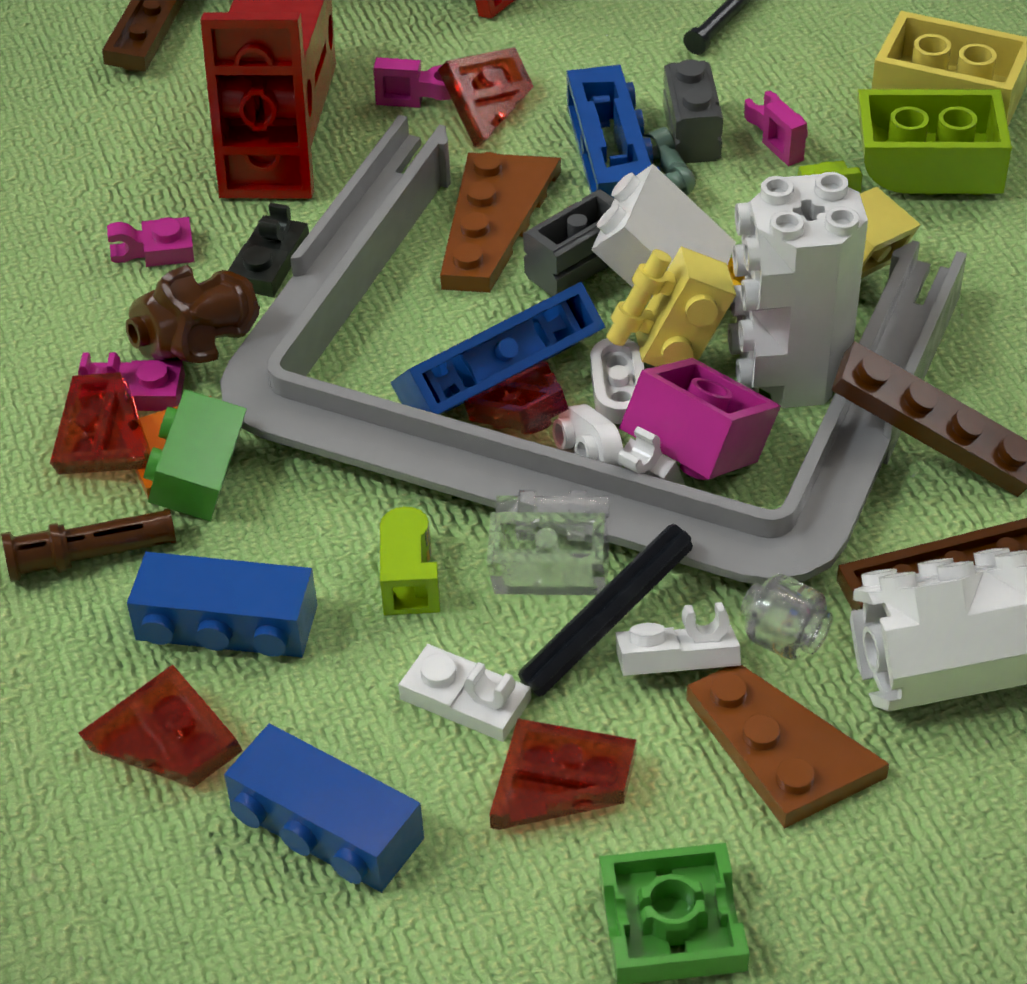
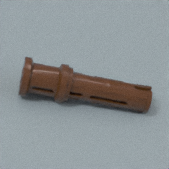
M170 508L164 509V511L114 519L65 529L64 524L52 523L49 524L48 530L19 536H13L11 532L1 533L11 582L20 581L23 574L54 568L58 573L67 572L68 568H72L71 562L119 554L167 543H176Z

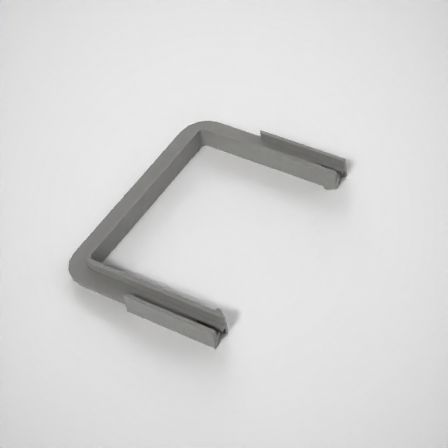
M398 115L291 256L292 278L229 360L220 380L222 400L247 408L241 428L260 438L640 552L668 525L676 524L690 535L693 545L692 550L679 562L680 564L736 581L767 586L805 582L831 568L846 548L883 463L888 464L902 432L835 393L781 507L771 510L647 474H638L626 468L307 377V374L440 187L448 188L451 184L446 126L439 125L406 171L401 173L421 146L420 137L409 135L408 117ZM912 240V242L894 250L891 256L888 282L859 344L924 381L960 298L967 254L957 251L950 268L940 266L924 304H916L915 302L929 274L931 264L917 260L920 242Z

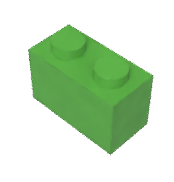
M184 389L178 409L169 406L166 409L158 437L166 439L164 448L162 450L153 447L146 465L143 478L153 481L148 502L211 522L247 408Z

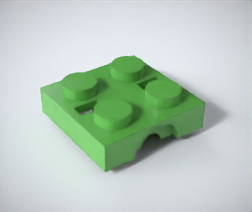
M726 843L599 856V876L617 984H639L748 971L749 949L743 922H738L736 914L732 868ZM685 944L686 952L671 954L670 946Z

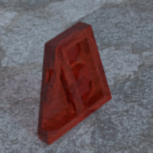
M544 361L464 401L470 421L489 424L494 429L510 428L520 430L522 434H533L548 428L552 424L551 418L569 409L560 384L557 382L554 373H551L548 362Z

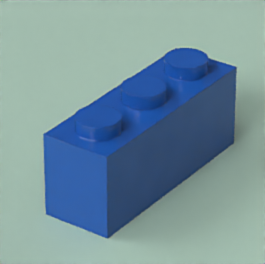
M146 551L127 601L135 639L139 641H148L157 645L177 644L204 647L214 651L225 649L261 653L272 657L282 655L302 658L318 606L312 568Z
M270 723L224 773L230 809L242 823L252 828L261 826L276 834L294 852L303 856L314 855L332 865L333 869L343 879L353 884L363 882L382 893L424 840L420 802Z

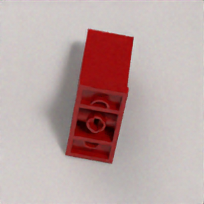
M233 0L229 12H203L200 23L219 198L312 199L314 194L311 146L336 67L332 0Z

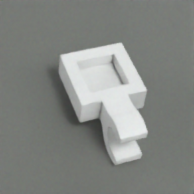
M637 426L634 430L636 440L630 438L625 447L618 453L619 464L638 474L643 473L685 485L677 462L662 454L659 436Z

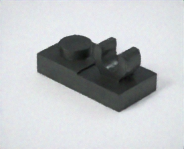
M270 202L268 205L270 216L263 215L260 218L258 225L247 243L241 248L228 271L247 278L253 284L255 294L274 297L292 267L291 256L307 237L309 229L308 223L291 220V211L288 205Z

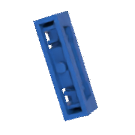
M621 65L567 70V109L590 194L601 189L613 197L611 194L614 187L624 176L629 173H633L636 176L653 164L650 137L643 138L644 119L642 110H634L636 108L633 82L625 81ZM610 119H614V139L619 155L609 156L610 167H607V145L602 128L610 127Z
M581 281L408 369L390 383L401 404L442 415L577 345L606 326Z

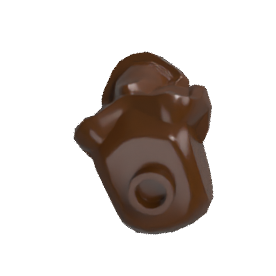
M187 264L169 271L159 280L155 290L133 301L129 308V319L126 320V333L131 345L136 349L138 348L142 355L149 360L178 357L190 363H207L218 360L219 352L215 346V339L245 336L258 318L260 306L257 302L253 284L247 278L231 271L221 270L214 273L209 279L197 283L194 279L192 268Z

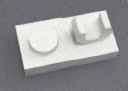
M715 603V618L708 625H698L692 605H685L682 610V621L685 629L674 630L673 627L665 628L657 623H641L632 626L630 631L615 632L617 656L623 676L741 666L740 645L732 626L729 625V616L723 603Z
M430 644L426 645L398 684L401 700L504 742L531 701V687L515 681L512 675L505 673L502 676L485 669V664L472 662Z

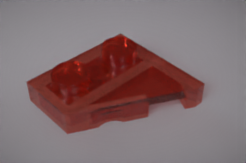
M515 47L447 60L438 69L474 147L484 143L493 134L492 132L507 118L515 109V106L534 87Z
M114 372L72 376L50 464L56 472L61 475L146 469L151 451L129 384L122 374Z
M173 664L79 732L80 737L90 751L193 788L243 751L235 736Z
M517 719L489 814L490 828L501 830L624 804L636 758L637 739Z

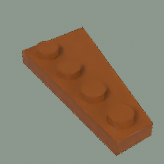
M468 152L440 274L441 290L491 292L513 255L514 243L519 236L523 237V233L529 228L530 216L536 207L540 208L543 204L551 181L556 182L561 173V158L506 155L493 152Z

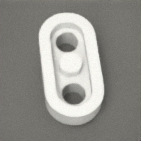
M606 338L596 343L590 354L595 410L612 423L621 424L640 373L644 370V362L641 360L639 345L634 341L628 339L624 346H618Z
M588 404L567 406L561 409L558 419H555L552 428L553 439L558 449L622 467L618 462V453L623 449V444L614 423Z

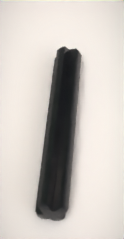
M676 524L668 525L519 670L520 682L531 687V693L536 697L544 696L692 550L693 545L690 535Z

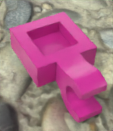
M376 57L373 67L376 105L420 108L423 97L436 100L451 99V85H454L455 82L454 67L438 65L427 71H421V60Z
M772 91L764 92V105H757L750 98L746 99L744 117L749 123L756 125L763 131L762 143L788 167L804 161L808 129L807 122L803 117L795 113Z
M166 217L158 220L141 221L142 230H136L130 224L124 222H115L107 225L108 242H124L122 244L110 245L111 262L124 263L136 258H145L146 267L195 262L189 217Z

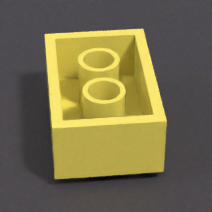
M900 11L875 59L872 89H1001L1007 125L1009 126L1027 85V37Z

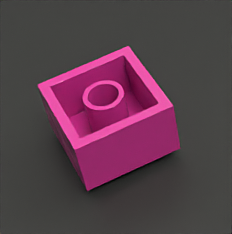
M689 358L641 371L619 429L636 438L634 430L639 426L659 436L662 454L679 462L680 469L687 475L701 480H708L758 462L781 405L694 358Z

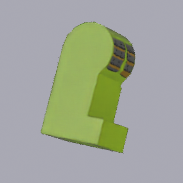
M414 507L394 508L381 518L380 587L384 616L440 613L437 562H429L431 557L429 521L425 513Z

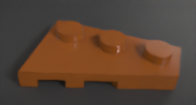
M743 665L725 667L687 685L686 700L784 829L887 778L888 762Z

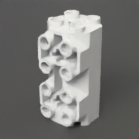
M825 172L815 175L768 177L761 183L760 193L751 201L735 205L736 231L738 236L742 235V244L733 245V269L736 277L744 276L745 280L741 281V285H733L736 297L731 303V311L733 316H737V323L728 324L729 351L731 355H740V359L736 360L737 382L759 393V388L770 393L771 400L781 405L782 408L824 405L833 396L831 389L844 352L854 342L868 219L860 193L848 187V179L845 176L836 172Z
M995 548L973 553L975 565L973 561L954 562L953 558H944L918 563L919 573H897V569H882L861 574L863 586L854 589L853 600L863 602V608L851 611L850 626L857 668L863 680L874 678L879 691L868 693L873 706L885 711H893L1027 684V550L1010 552L1009 548Z

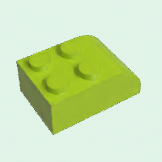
M858 89L857 104L864 165L868 175L879 186L898 193H922L925 195L1004 194L1012 146L1001 89Z

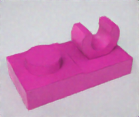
M110 352L108 362L92 363L90 354L82 353L73 395L75 410L163 411L168 406L172 408L179 406L185 378L182 360H131V362H121L116 352Z

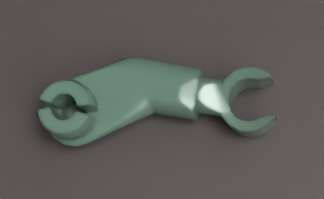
M661 127L645 134V137H650L657 144V146L652 147L653 160H660V168L664 175L686 195L690 194L696 184L695 176L675 149L674 140L666 127Z

